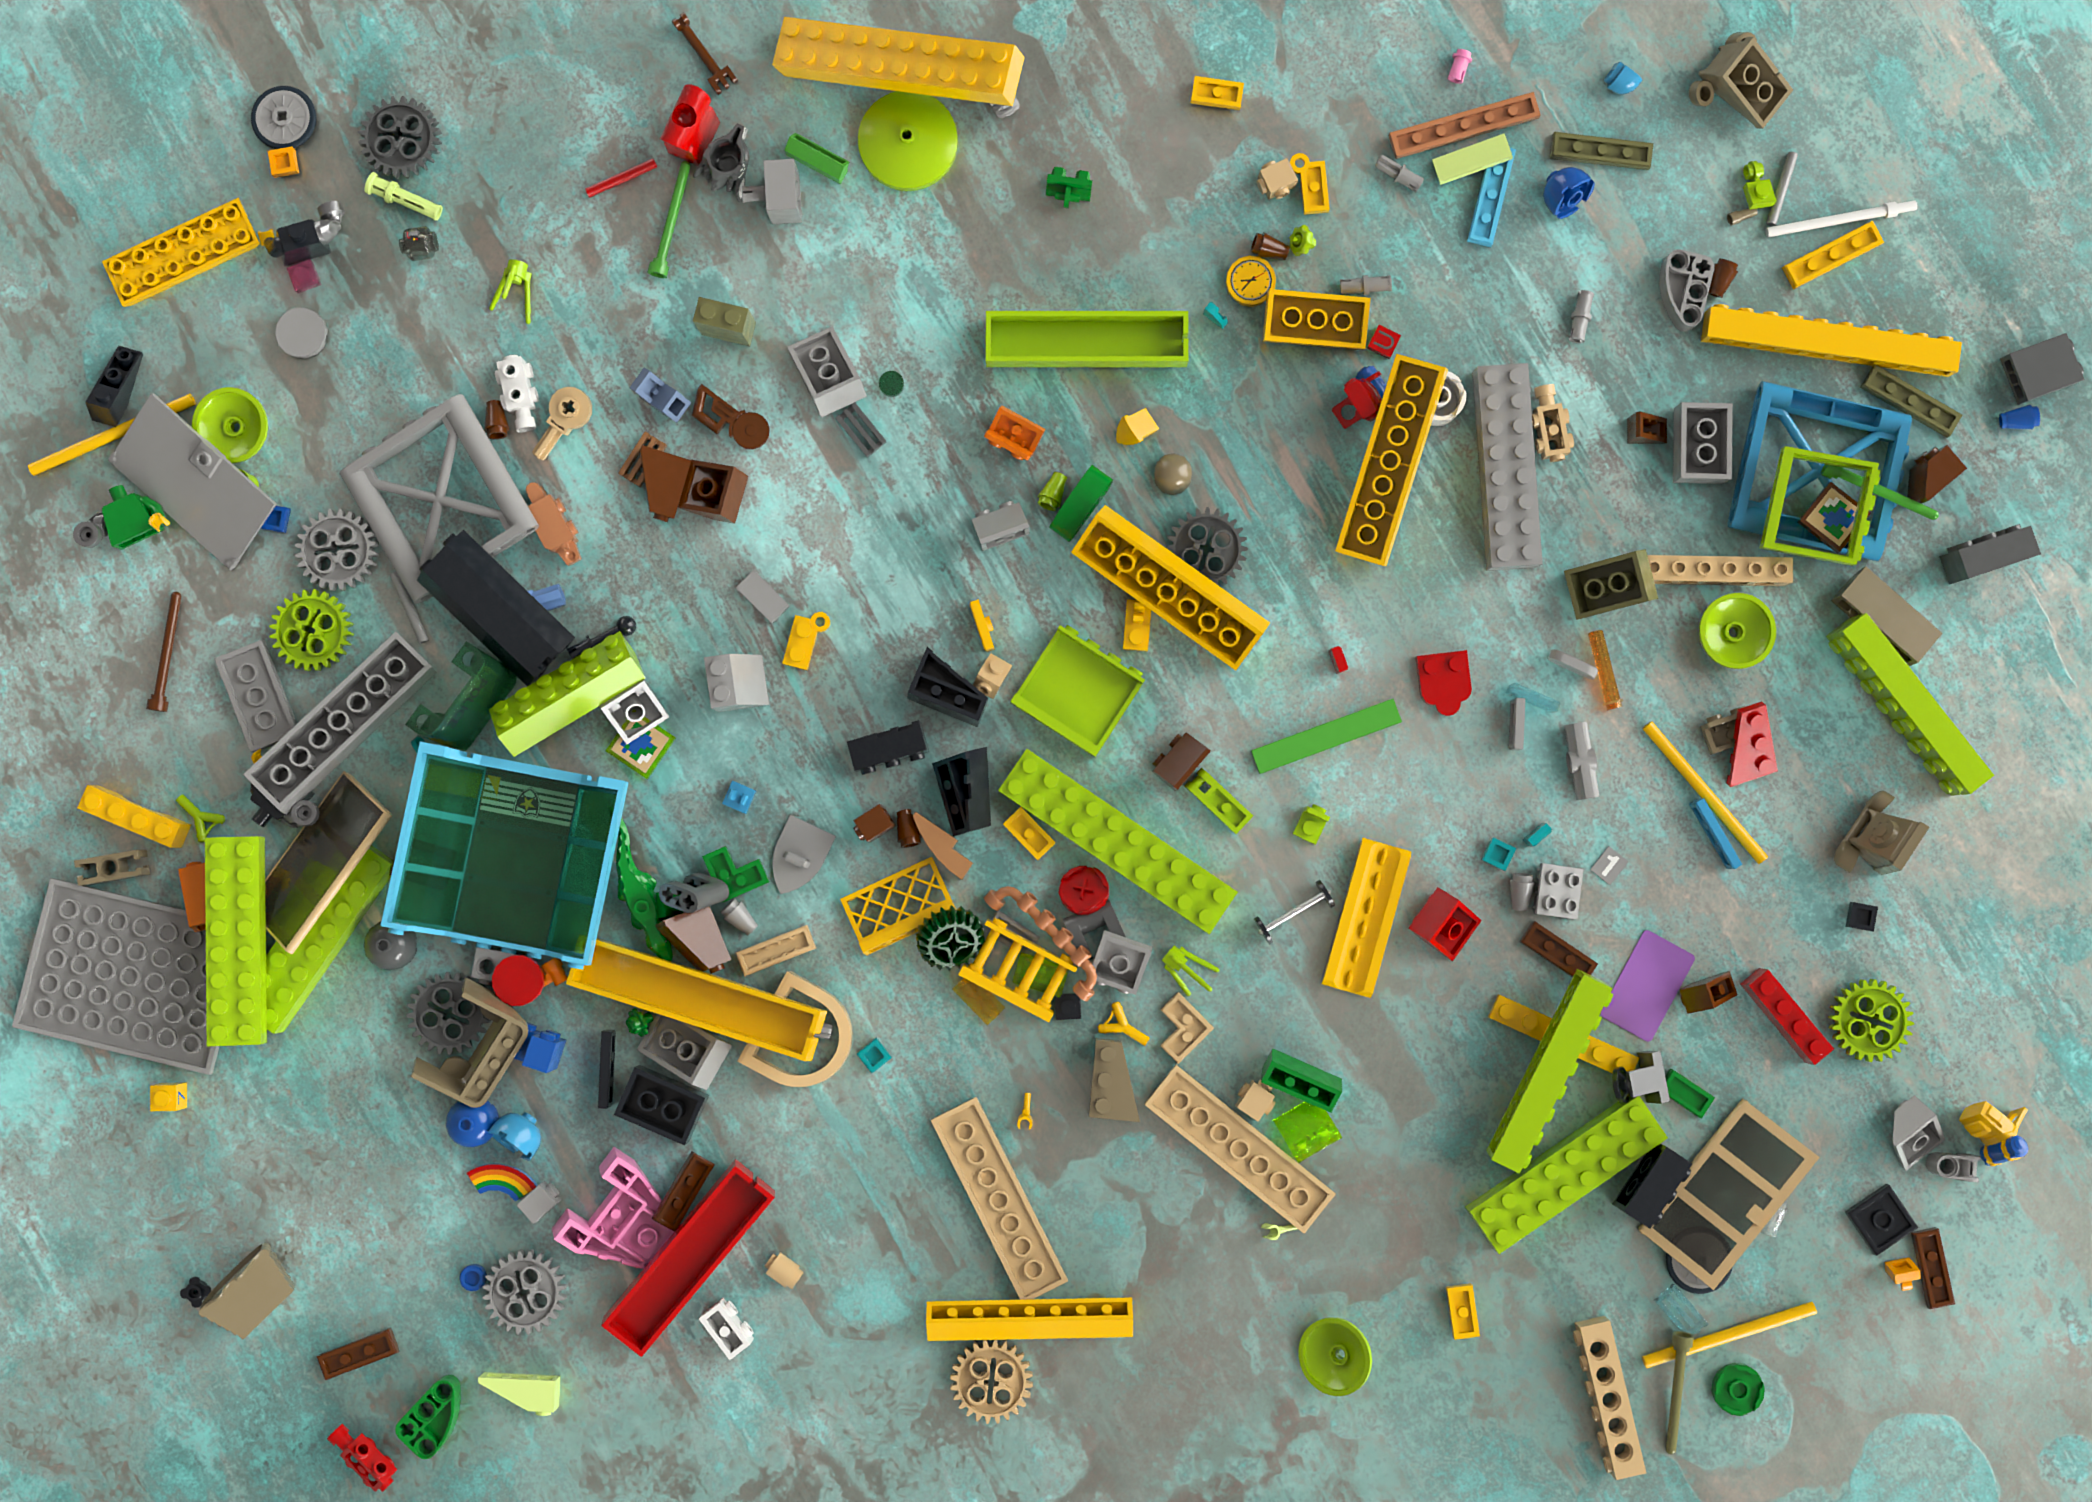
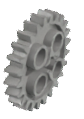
M328 509L327 517L324 513L318 512V521L310 517L309 520L312 525L310 527L302 525L306 531L305 535L297 534L302 539V543L295 544V547L301 549V552L295 554V557L303 559L297 566L307 568L303 575L306 577L312 576L310 582L313 584L319 582L320 588L325 589L329 584V590L336 591L338 585L340 590L346 591L347 583L350 587L356 588L355 580L364 583L365 580L362 575L364 573L372 575L368 567L377 566L372 561V557L379 556L378 553L373 551V548L379 546V543L371 541L375 534L367 532L371 528L369 524H362L364 518L360 516L355 518V513L351 511L345 516V511L342 509L338 510L337 515L333 510ZM347 530H351L352 537L349 541L345 542L343 535ZM326 534L327 541L324 545L320 546L318 543L319 537ZM359 545V548H358V549H354V550H351V549L338 550V551H337V555L334 554V553H332V552H324V553H321V554H319V555H316V554H315L316 551H321V550H323V551H333V550H336V549H337V546H340V547H342V548H349V547H353V546ZM354 554L356 562L349 567L347 559L350 555ZM329 558L331 566L324 571L322 563L325 559Z
M523 1249L518 1251L517 1257L513 1252H510L508 1260L502 1257L499 1259L500 1266L494 1264L491 1267L495 1274L489 1273L485 1277L491 1282L483 1285V1289L488 1290L489 1293L482 1298L490 1300L485 1309L494 1310L490 1316L491 1319L497 1316L500 1318L497 1326L502 1325L504 1322L507 1323V1332L513 1326L516 1327V1334L518 1335L522 1332L523 1328H525L527 1335H529L533 1330V1326L537 1332H540L542 1330V1323L547 1327L552 1324L550 1318L556 1320L559 1317L556 1310H562L565 1307L559 1302L567 1298V1295L561 1293V1291L568 1286L567 1284H560V1280L565 1277V1274L557 1275L556 1271L560 1268V1265L552 1268L550 1265L553 1258L551 1257L544 1261L543 1252L537 1257H534L533 1249L528 1252L527 1256H525ZM528 1269L536 1271L538 1275L537 1281H532L528 1278ZM517 1270L520 1272V1278L516 1274ZM504 1279H510L513 1282V1290L510 1291L504 1287ZM529 1289L530 1293L528 1295L521 1294L520 1290ZM537 1293H542L546 1296V1305L538 1303L536 1299ZM513 1303H519L523 1307V1314L514 1312ZM530 1306L534 1309V1313H531Z

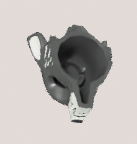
M737 123L727 135L712 141L705 150L703 159L693 174V178H696L705 171L704 177L708 182L711 179V191L713 192L725 185L726 192H731L736 186L735 194L738 202H742V186H745V176L749 163V152L744 142L748 129Z

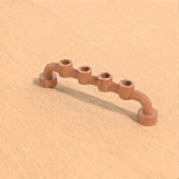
M1010 886L1001 887L997 891L991 889L984 896V900L992 909L999 911L1006 903L1004 897H1012L1017 902L1018 907L1028 913L1034 919L1035 924L1041 930L1046 931L1052 937L1053 942L1070 956L1072 962L1086 972V981L1079 980L1073 986V991L1079 998L1087 1002L1095 994L1092 988L1096 984L1097 979L1096 969L1088 960L1092 956L1089 950L1082 945L1077 949L1070 942L1074 938L1072 933L1064 927L1058 930L1052 924L1056 920L1055 916L1046 909L1041 913L1034 906L1038 900L1032 893L1027 891L1023 895L1018 889Z

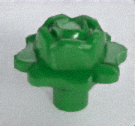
M636 1008L632 1009V1011L628 1012L629 1017L626 1020L628 1030L632 1034L644 1037V1035L648 1034V1023L653 1021V1017L649 1012L642 1014Z

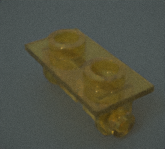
M965 978L952 988L986 1025L1006 1008L990 991Z

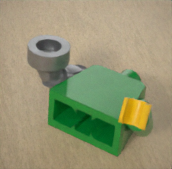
M118 485L109 489L113 502L103 506L102 510L89 519L90 522L79 523L74 528L73 538L77 544L93 548L104 537L109 536L111 546L123 550L164 531L165 528L162 523L168 526L170 522L165 518L163 507L148 496H141L136 493L127 495L124 486Z

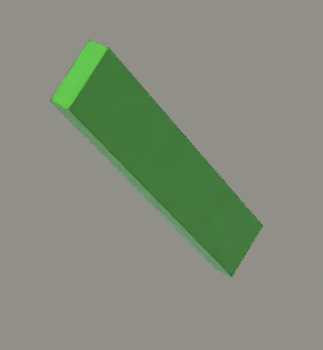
M1393 698L1251 750L1259 774L1396 725L1401 723L1402 720Z

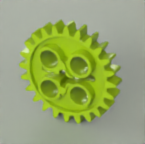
M313 589L310 595L309 591L302 590V597L297 593H292L293 601L284 598L285 608L281 606L276 607L281 612L280 615L271 616L277 620V623L269 625L270 628L276 630V633L269 637L278 641L272 647L282 649L278 653V657L284 658L287 656L285 663L289 665L294 663V668L301 669L304 665L305 671L310 672L312 666L316 671H321L322 664L326 668H331L330 660L339 663L340 660L337 655L339 653L347 655L343 649L344 645L352 646L346 640L347 637L354 636V633L348 631V628L352 627L354 623L346 621L351 616V613L342 612L346 605L343 603L337 604L338 598L335 596L329 599V593L323 591L320 595L318 590ZM307 608L309 616L302 621L300 613L303 609ZM331 617L333 621L332 626L329 629H325L324 621L326 618ZM310 627L315 629L314 634L308 632ZM295 632H298L300 639L296 644H293L291 637ZM321 640L324 645L321 652L316 653L315 644Z
M1860 979L1859 986L1856 983H1849L1851 991L1842 988L1841 992L1844 996L1834 997L1838 1005H1830V1008L1835 1011V1015H1829L1828 1018L1835 1020V1024L1830 1025L1828 1028L1837 1031L1832 1036V1039H1841L1838 1047L1842 1049L1847 1047L1845 1054L1851 1056L1855 1053V1059L1862 1060L1864 1057L1865 1061L1872 1062L1874 1057L1876 1061L1882 1062L1883 1055L1886 1058H1893L1891 1050L1900 1053L1899 1043L1907 1045L1908 1042L1904 1039V1036L1913 1034L1907 1030V1026L1914 1025V1022L1908 1021L1907 1017L1914 1013L1905 1010L1910 1005V1002L1901 1001L1905 994L1900 992L1894 994L1896 986L1890 985L1887 988L1886 981H1880L1878 984L1876 979H1870L1869 983L1866 980ZM1865 998L1867 1006L1861 1011L1859 1001ZM1889 1006V1008L1891 1009V1015L1889 1018L1885 1019L1883 1016V1010L1885 1007ZM1853 1011L1857 1014L1871 1017L1874 1020L1890 1024L1892 1029L1852 1017L1850 1012ZM1854 1022H1857L1859 1025V1030L1855 1035H1853L1851 1032V1025ZM1881 1030L1883 1039L1877 1043L1875 1034Z

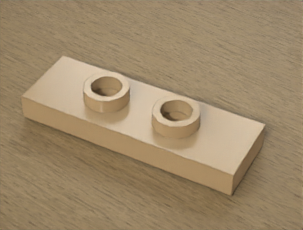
M808 925L736 952L744 976L816 949V945Z

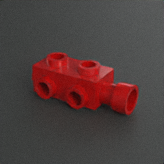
M342 1423L330 1434L327 1440L333 1446L337 1445L343 1451L340 1456L345 1460L346 1466L352 1468L363 1479V1483L366 1486L371 1487L375 1492L378 1489L383 1492L394 1481L391 1478L397 1471L394 1462L390 1457L383 1455L376 1448L375 1442L363 1433L354 1440L348 1433L350 1430ZM353 1456L358 1462H352L350 1457ZM371 1474L375 1481H371L368 1475Z

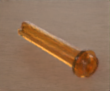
M1602 630L1592 631L1588 634L1605 700L1603 706H1606L1607 710L1622 707L1621 702H1623V699H1620L1604 633Z

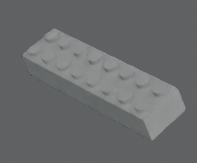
M1528 363L1477 366L1472 372L1486 571L1537 568L1542 565Z
M395 632L243 775L279 811L287 815L295 803L304 799L437 672Z

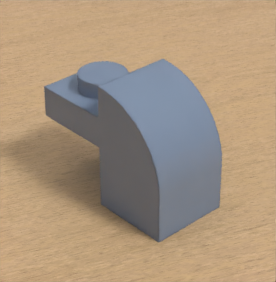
M646 368L642 369L629 387L642 400L676 423L691 404L677 390L665 384Z

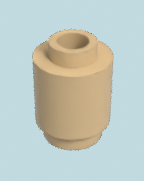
M781 1252L778 1256L772 1254L764 1266L768 1269L765 1273L783 1287L788 1286L793 1289L804 1273L799 1269L800 1266Z

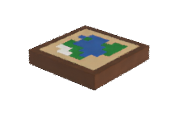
M1829 482L1797 523L1838 554L1849 542L1858 502L1835 484Z

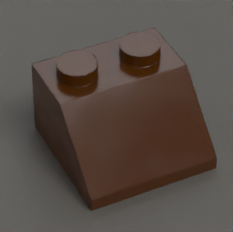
M1948 445L1940 449L1935 446L1928 452H1923L1914 460L1916 465L1909 470L1907 497L1921 504L1925 503L1957 478L1967 467Z
M691 460L678 508L712 520L735 524L749 476L734 466Z
M1187 732L1183 736L1177 734L1169 744L1172 749L1165 756L1161 753L1152 763L1156 767L1152 772L1174 791L1180 788L1211 752L1210 749Z

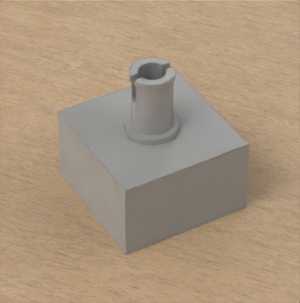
M795 160L763 161L765 183L762 186H742L743 203L766 201V211L772 224L802 223L800 178Z

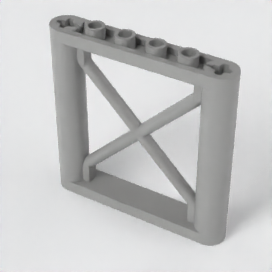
M462 394L451 397L437 407L433 406L426 409L422 413L423 416L421 418L405 423L402 426L403 429L398 433L385 436L382 439L383 443L377 447L373 446L362 452L363 456L343 468L339 473L414 604L422 603L433 597L417 579L421 573L419 568L432 557L443 506L500 520L506 531L481 546L492 558L539 528L535 517ZM442 424L445 425L449 433L435 493L380 480L374 472L375 468ZM458 438L500 510L445 496ZM379 490L433 503L420 561Z

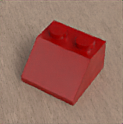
M1437 887L1419 914L1415 916L1408 929L1449 960L1453 961L1482 920L1460 900Z

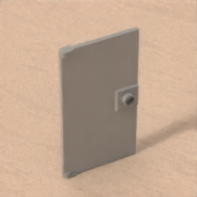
M154 393L150 394L116 450L112 452L108 459L110 463L149 498L159 503L170 517L229 570H233L241 560L240 558L277 505L226 459L224 454L197 433Z

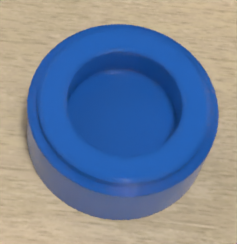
M471 1264L464 1268L460 1274L462 1287L468 1291L479 1290L487 1281L485 1278L487 1275L486 1270L478 1264Z

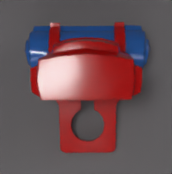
M1374 366L1363 367L1355 378L1349 380L1344 385V391L1348 397L1332 408V412L1344 429L1349 428L1362 418L1370 422L1376 420L1386 384L1381 378L1382 374ZM1346 405H1354L1357 409L1355 416L1350 420L1344 419L1341 414L1342 408Z

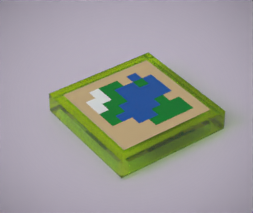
M645 716L637 722H631L627 719L622 728L625 731L642 727L651 720ZM657 725L629 744H626L619 733H617L605 751L644 778L649 779L676 740V737Z

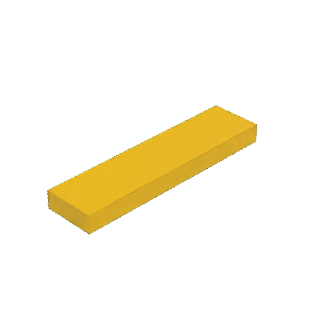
M1871 221L1783 266L1782 270L1794 290L1882 245L1884 241L1874 222Z

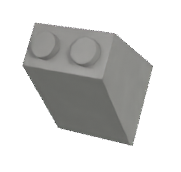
M724 654L704 657L711 709L725 712L769 705L763 655Z

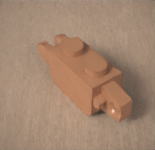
M529 483L526 487V493L532 504L528 507L539 524V528L535 531L544 548L550 552L558 553L568 566L580 561L582 558L576 544L579 541L576 534L579 532L574 522L566 519L564 512L567 510L560 498L555 499L551 494L547 495L544 488L538 483Z

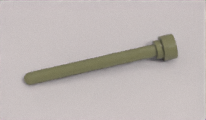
M1675 1331L1672 1334V1345H1674V1350H1676L1666 1442V1452L1671 1455L1675 1454L1677 1448L1686 1354L1693 1347L1694 1339L1692 1334L1682 1331Z

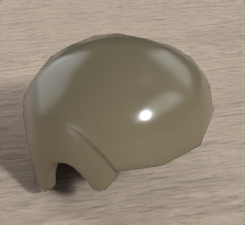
M1175 453L1162 456L1155 466L1154 482L1163 493L1169 495L1180 494L1189 487L1192 478V468L1187 459Z

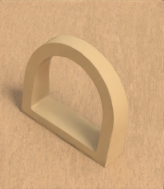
M787 971L775 995L788 998L794 988L822 1003L830 1010L839 1029L838 1047L833 1058L825 1067L817 1072L805 1075L792 1074L759 1057L757 1053L760 1047L747 1043L737 1062L779 1084L791 1087H807L829 1079L843 1066L852 1046V1024L846 1009L834 995L796 973Z

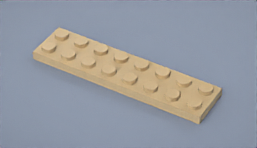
M1176 1064L1144 1103L1151 1111L1304 1234L1336 1195L1334 1191Z
M977 1096L931 1119L1020 1300L1034 1299L1068 1282V1278Z

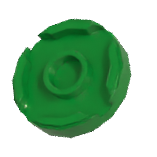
M1732 1363L1725 1365L1717 1371L1712 1380L1711 1391L1715 1402L1722 1410L1731 1415L1744 1416L1759 1408L1764 1399L1765 1387L1760 1375L1753 1368L1746 1364Z

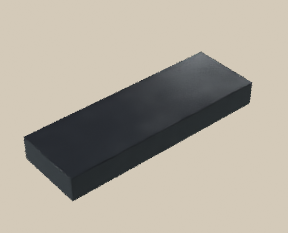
M606 1029L601 1031L598 1108L607 1109L613 1105L615 1030Z

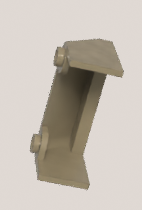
M465 978L461 997L480 1006L482 1014L492 1020V1024L468 1061L458 1056H452L447 1058L441 1067L438 1068L416 1057L411 1077L470 1107L476 1108L487 1102L526 1040L528 1024L511 1005L502 1002L495 992Z

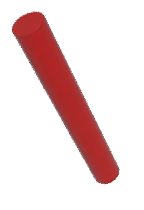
M654 158L585 188L589 198L657 168Z

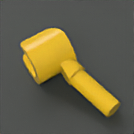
M1025 1093L1022 1114L1017 1120L1019 1129L1020 1122L1023 1119L1029 1121V1130L1032 1128L1033 1119L1029 1110L1031 1093Z

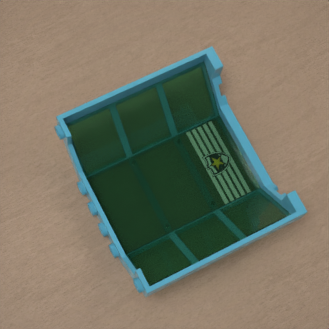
M420 742L381 926L387 927L388 933L404 935V931H416L451 937L450 942L466 945L467 940L476 942V947L491 949L492 945L502 947L501 952L516 954L517 950L526 951V956L541 959L542 955L559 958L561 961L568 962L567 967L583 969L584 965H591L629 782L602 776L597 777V782L591 781L592 776L475 753H471L469 758L467 757L468 752Z

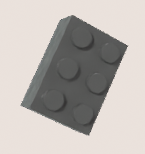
M2020 524L1947 548L1948 554L1939 557L1950 585L2041 555L2031 525L2021 528Z

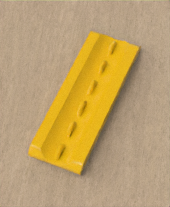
M236 198L102 261L122 306L128 307L256 248L260 242L240 199Z
M1362 838L1321 984L1371 998L1412 851Z

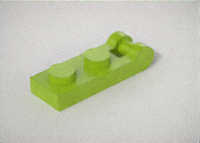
M1200 768L1196 773L1195 779L1192 782L1188 781L1184 787L1234 834H1237L1253 815L1209 773ZM1206 782L1210 788L1204 794L1199 788Z

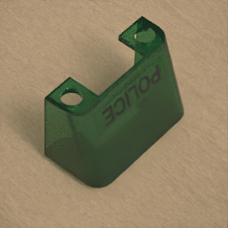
M468 641L464 643L451 662L470 675L471 679L446 713H433L420 704L405 724L417 734L433 742L463 752L472 745L491 719L489 709L497 702L505 700L515 686L517 679L516 675L498 658L481 646ZM467 652L474 653L470 661V667L463 663V656ZM426 714L429 716L423 724L417 723L420 715Z

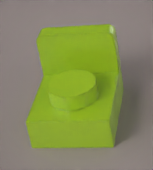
M1315 804L1312 807H1304L1292 834L1316 845L1326 822L1330 819L1329 816L1325 815L1327 810Z

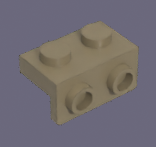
M1745 706L1731 710V715L1722 718L1721 714L1706 719L1707 723L1700 726L1710 755L1734 747L1735 739L1733 736L1737 710Z

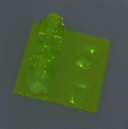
M1307 1102L1301 1103L1273 1120L1298 1163L1343 1138L1327 1111Z

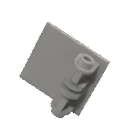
M1540 863V868H1537V881L1539 883H1535V886L1539 887L1538 891H1534L1538 895L1535 896L1534 906H1532L1534 914L1577 919L1583 869Z

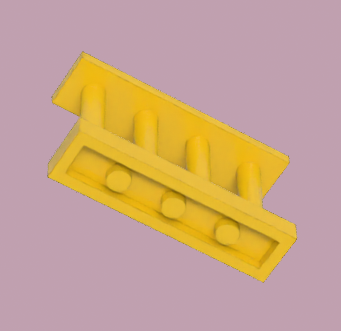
M995 917L993 921L987 919L985 925L991 928L985 942L974 962L970 963L969 966L964 964L958 975L1033 1015L1050 1022L1054 1011L1050 1009L1052 1006L1050 1002L1067 970L1076 972L1078 966L1072 962L1070 956L1064 953L1058 956L1007 929L1008 924ZM1001 933L1014 941L996 975L993 974L992 977L983 974L984 969L982 967ZM1024 945L1035 951L1036 954L1020 985L1012 989L1005 985L1007 982L1005 978ZM1046 957L1059 965L1042 998H1038L1036 1002L1028 997L1029 993L1027 991Z

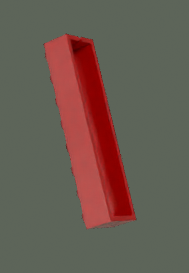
M735 1159L603 1316L601 1326L642 1357L773 1201L775 1190L758 1176L753 1180V1172Z

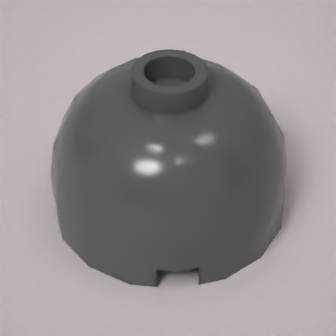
M380 921L371 927L365 936V955L378 968L386 970L403 968L412 961L417 952L416 933L414 931H404V935L388 933V928L382 927Z

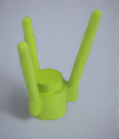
M514 259L508 260L507 268L504 269L503 277L494 294L489 310H494L501 293L502 299H506L511 284L521 285L522 281H524L525 322L530 324V280L532 274L527 272L528 265Z
M1175 945L1161 960L1166 964L1164 968L1172 975L1187 996H1190L1191 992L1174 969L1179 971L1182 968L1207 991H1212V987L1185 964L1188 961L1185 957L1214 972H1219L1218 967L1188 952L1182 946L1179 949Z

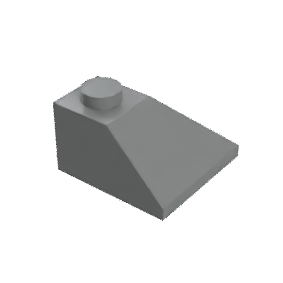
M1915 1095L1909 1100L1903 1101L1894 1112L1892 1144L1902 1168L1906 1171L1945 1140L1936 1114Z

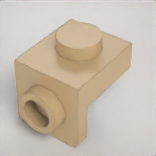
M990 653L978 672L973 686L985 696L994 699L1013 665Z

